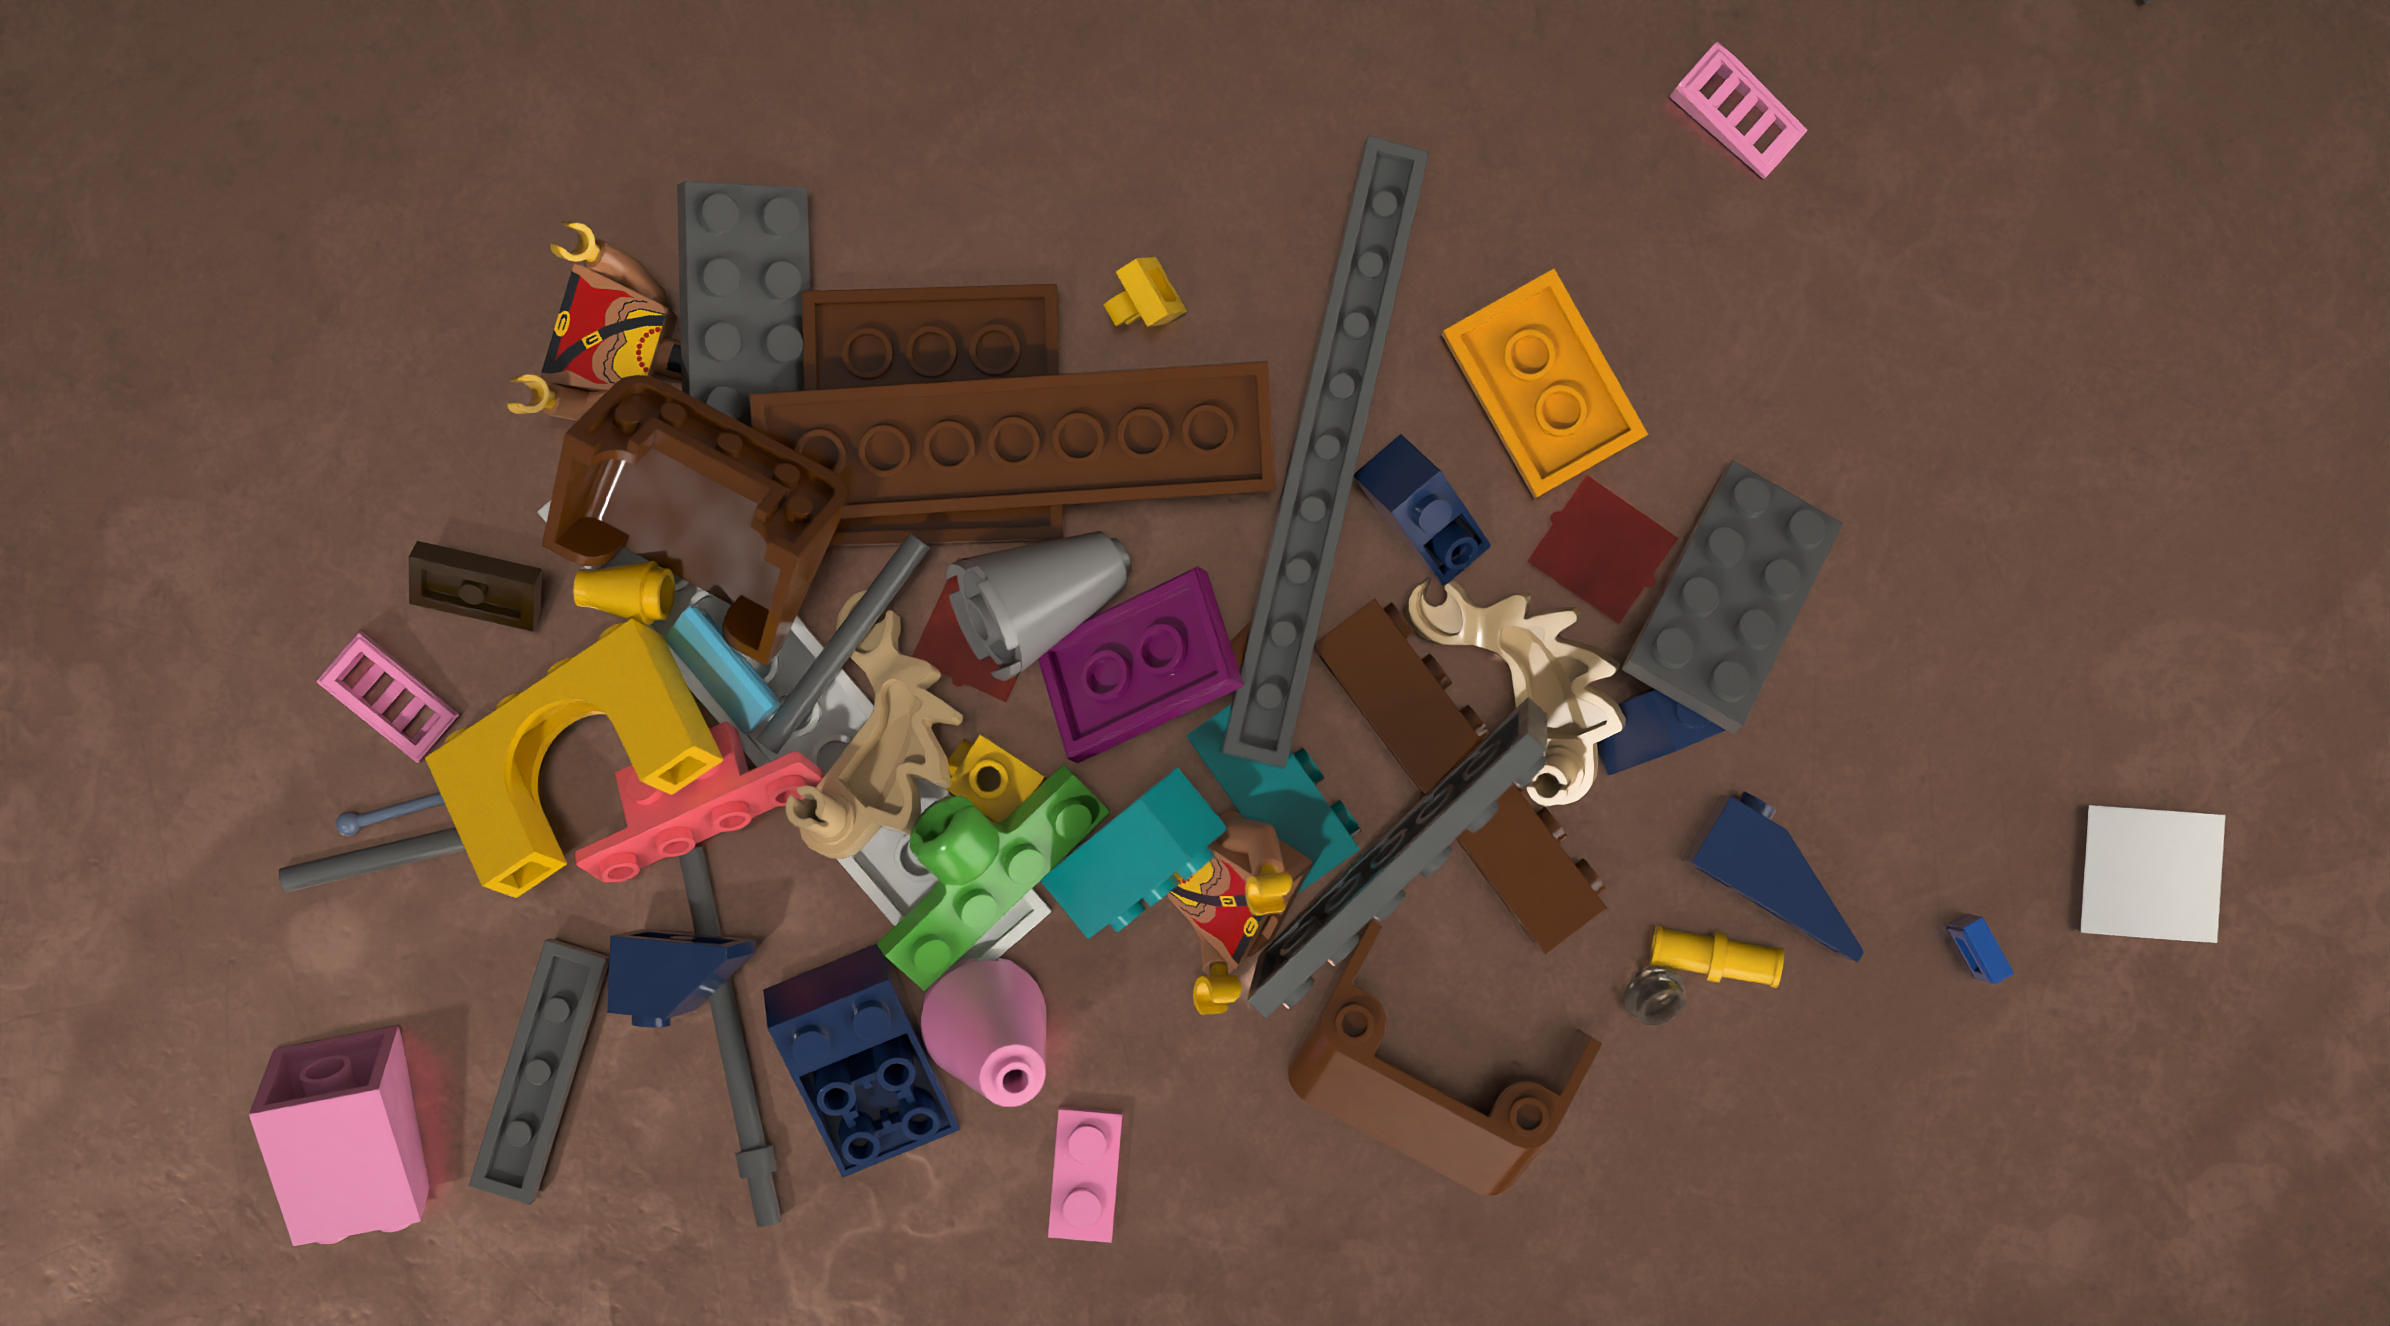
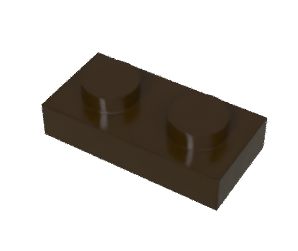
M421 541L416 542L409 555V604L534 631L541 616V568Z

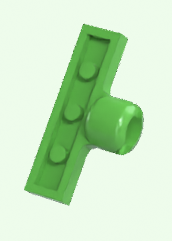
M1064 764L1008 818L999 823L990 821L964 796H946L935 801L917 818L911 830L909 841L910 849L918 858L917 860L938 881L933 890L877 943L878 947L886 958L922 990L926 991L1111 812Z

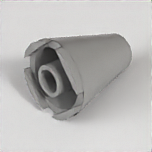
M1096 531L962 558L949 565L946 570V580L957 575L959 590L949 594V598L960 629L972 651L979 660L991 656L1000 668L990 672V674L996 679L1007 681L1019 675L1124 590L1127 586V573L1131 571V561L1125 547L1117 538L1110 539L1103 532Z

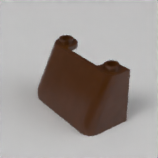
M632 375L617 381L565 432L542 546L582 566L606 564L614 559L623 548L648 561H655L659 567L670 569L674 575L730 604L731 606L727 610L722 624L724 638L737 651L767 666L783 647L843 514L848 490L847 485L839 475L821 464L662 380L651 376Z

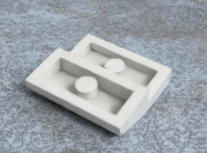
M2089 805L2080 933L2218 943L2226 815Z

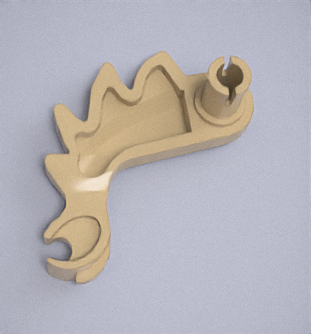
M1428 577L1413 590L1409 598V604H1405L1404 614L1411 628L1424 639L1438 642L1442 645H1475L1494 651L1508 663L1512 673L1516 708L1526 698L1530 697L1547 714V752L1543 754L1547 758V762L1537 776L1528 783V794L1536 803L1544 806L1565 805L1578 801L1590 790L1597 777V742L1622 731L1626 725V718L1618 703L1605 692L1589 686V683L1612 676L1620 668V663L1595 646L1560 636L1559 633L1580 618L1581 611L1577 606L1557 608L1529 615L1531 597L1530 593L1526 591L1515 592L1489 606L1478 605L1468 597L1465 589L1454 580L1445 585V590L1447 591L1446 601L1443 604L1436 605L1429 602L1426 598L1428 585L1431 582V577Z
M867 590L853 594L845 602L838 613L837 630ZM890 610L886 612L885 619L882 622L871 627L850 656L866 673L874 689L875 703L873 712L817 787L807 785L797 788L796 791L805 799L800 800L790 794L785 806L789 821L799 827L801 837L808 847L830 859H845L857 854L881 827L910 835L917 818L921 815V798L915 783L916 779L928 780L941 788H949L951 786L947 756L931 727L932 724L936 723L958 726L962 723L963 715L943 700L926 691V689L939 680L941 677L940 670L925 660L901 654L898 648L901 620L899 615Z

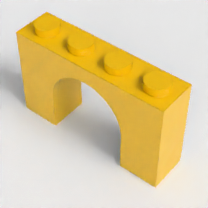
M632 618L627 622L618 623L607 628L601 633L596 643L575 657L557 662L548 670L547 676L523 692H517L505 697L497 704L495 711L473 726L464 727L453 732L446 738L443 746L425 757L483 887L517 898L567 865L540 804L538 776L548 747L557 735L573 722L591 715L606 714L614 725L639 780L670 795H673L724 761L662 634Z

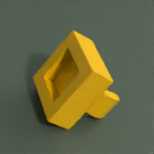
M1156 257L1136 258L1117 270L1116 274L1126 290L1103 304L1115 326H1119L1124 322L1126 325H1129L1141 317L1147 327L1164 325L1187 312L1186 307Z

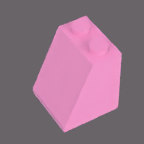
M399 1025L273 1049L249 1112V1117L293 1246L313 1242L332 1244L345 1239L349 1235L375 1230L395 1232L408 1227L412 1223L421 1222L430 1186Z

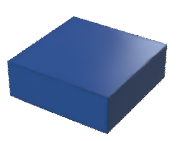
M1966 914L1948 924L1950 927L1948 931L1975 979L1995 985L2014 974L1983 917Z

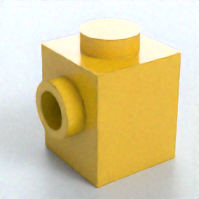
M980 734L974 744L964 738L948 760L949 772L952 778L951 786L945 789L955 796H964L984 815L999 823L1008 818L1043 784L1047 776L989 737Z

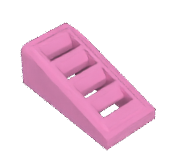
M1718 41L1669 96L1763 179L1771 173L1808 131ZM1717 73L1725 81L1707 99L1700 90ZM1736 89L1744 98L1725 118L1718 108ZM1755 106L1763 115L1743 136L1735 127ZM1775 123L1783 131L1761 154L1753 145L1769 126Z
M360 629L323 670L316 681L416 763L420 761L459 716V713ZM365 655L374 663L351 688L343 679ZM386 672L394 680L371 705L363 696L378 678ZM406 688L414 697L391 722L383 713ZM426 704L434 713L411 739L402 730Z

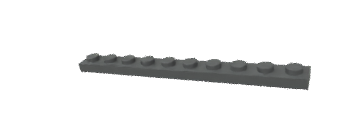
M1369 135L1364 141L1239 669L1244 686L1234 691L1220 754L1279 769L1286 767L1429 151Z

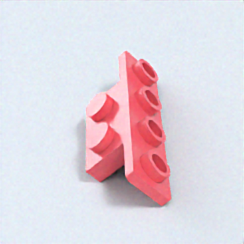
M725 721L709 729L724 761L673 795L641 782L633 765L615 772L627 828L575 851L576 865L604 883L629 880L635 877L641 868L666 857L684 855L690 852L698 842L720 832L741 829L749 824L751 818L777 806H786L790 794L803 800L804 797L796 789L807 785L816 788L825 776L824 772L798 751L788 753L748 772L739 732Z

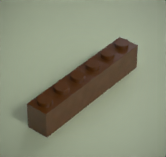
M1374 598L1315 642L1313 650L1424 797L1478 746L1490 732L1468 704L1459 710L1444 691L1452 684V681L1430 653L1420 659L1408 643L1406 638L1412 635L1414 631L1397 607L1390 602L1382 608ZM1513 783L1496 799L1500 806L1493 817L1481 829L1471 833L1466 828L1455 840L1538 951L1546 955L1607 909L1598 896L1606 887L1584 858L1574 864L1559 843L1565 840L1567 835L1548 809L1543 807L1536 813L1521 792L1529 784L1519 788Z

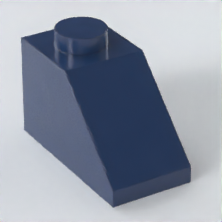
M1651 688L1617 702L1626 718V725L1622 731L1597 742V751L1607 776L1676 752L1726 730L1658 690Z
M646 929L610 936L607 1013L632 1015L633 1026L648 1028L670 1026L671 1017L695 1011L756 953V940Z

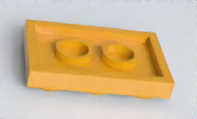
M1555 269L1548 271L1448 327L1441 333L1534 499L1648 435Z

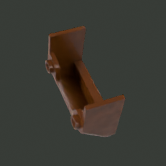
M1371 918L1356 932L1360 936L1358 943L1340 962L1289 1059L1288 1078L1290 1085L1302 1100L1474 1192L1482 1195L1501 1194L1515 1184L1554 1136L1602 1043L1590 1034L1578 1029L1547 1088L1530 1081L1512 1084L1499 1095L1489 1116L1476 1111L1374 1056L1386 1032L1387 1019L1385 1011L1373 995L1353 985L1357 974L1382 929V926Z

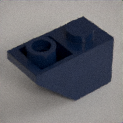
M1402 434L1397 436L1354 473L1355 480L1377 511L1443 586L1453 580L1492 546L1441 470Z

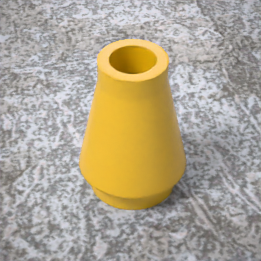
M655 561L598 569L580 568L575 576L573 596L578 607H590L629 620L632 618L645 625H651L655 620H666L670 616L675 598V581L672 571L659 568Z

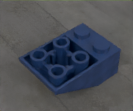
M877 943L763 989L767 1029L842 1178L960 1130V1125L938 1070L921 1039L920 1026L906 991L892 962L884 956Z

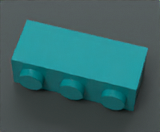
M1230 704L1191 731L1186 737L1241 815L1246 818L1270 823L1275 828L1277 837L1314 862L1298 891L1300 893L1360 850L1352 837L1362 830L1340 799L1331 806L1324 799L1315 785L1325 779V777L1303 747L1294 754L1291 750L1289 751L1287 764L1284 769L1220 754L1230 712Z
M1177 767L1048 872L1040 881L1087 939H1090L1108 924L1118 933L1146 910L1140 901L1141 898L1152 907L1180 883L1174 875L1176 871L1184 880H1187L1214 858L1215 854L1208 845L1228 828Z

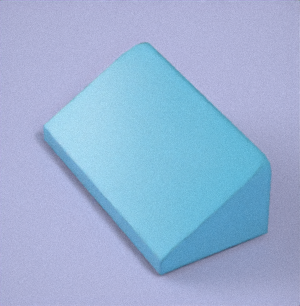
M689 606L682 612L667 633L666 639L668 644L741 732L745 734L751 733L778 711L782 701L742 653L728 644L723 636L722 629L705 609Z

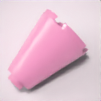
M977 958L962 960L950 967L925 992L921 1005L923 1009L920 1027L921 1039L927 1052L936 1064L990 1101L1006 1107L1022 1105L1038 1094L1045 1080L1047 1012L1043 994L1031 975L1011 960L997 958L998 961H978Z

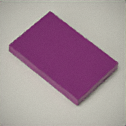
M1198 566L1085 620L1038 658L1067 759L1075 763L1091 758L1244 686L1208 572Z

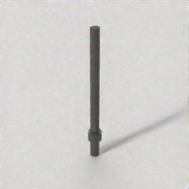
M703 846L696 847L690 852L679 856L695 934L722 937ZM730 977L709 997L741 1149V1151L735 1153L740 1179L747 1178L757 1227H765L782 1222L772 1172L778 1170L773 1145H766Z

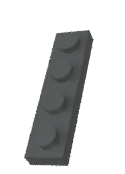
M551 938L544 941L468 1186L528 1205L535 1202L607 971L609 956Z

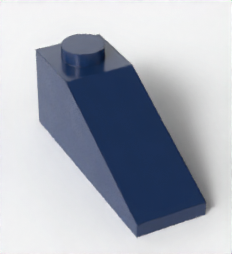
M1745 791L1742 792L1738 800L1732 796L1720 795L1682 861L1844 959L1858 963L1864 950L1787 829L1772 821L1777 810Z

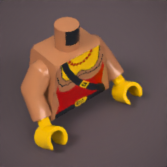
M570 220L562 221L561 224L576 231L579 240L578 244L570 252L555 244H550L551 250L557 257L573 262L584 260L585 267L573 264L540 377L531 374L514 376L510 379V382H521L530 388L532 393L530 403L527 406L520 403H507V407L515 414L537 413L543 410L549 416L578 421L617 381L624 377L645 375L660 379V376L664 375L682 381L681 341L672 338L677 315L666 307V291L637 258L604 240H595L591 229L586 225Z
M1226 811L1219 816L1228 829L1208 845L1215 854V857L1187 880H1184L1176 871L1174 875L1180 883L1168 893L1169 900L1191 922L1200 940L1203 972L1209 975L1197 978L1193 988L1194 1005L1200 1014H1223L1228 1010V1003L1235 1002L1242 992V984L1238 977L1229 974L1274 939L1314 863L1307 856L1280 840L1273 825L1268 822L1246 818L1237 811Z

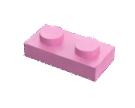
M1059 1107L1048 1229L1049 1238L1112 1243L1123 1112Z

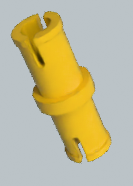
M1656 925L1652 939L1649 965L1705 974L1706 981L1719 983L1721 977L1766 984L1777 988L1782 975L1784 948H1773L1728 940V933L1713 931L1711 937L1665 929L1663 926Z

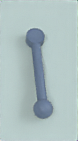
M438 792L358 815L354 812L346 811L338 816L336 828L344 836H353L363 826L442 804L446 806L441 793Z

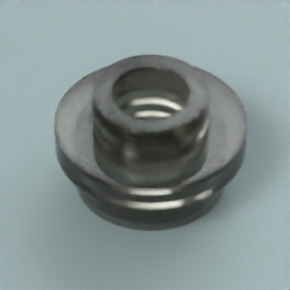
M1667 966L1648 967L1639 971L1631 979L1623 993V1002L1628 1012L1632 1016L1639 1018L1644 1024H1664L1674 1019L1684 1009L1686 1005V996L1684 994L1686 983L1680 972L1675 968Z

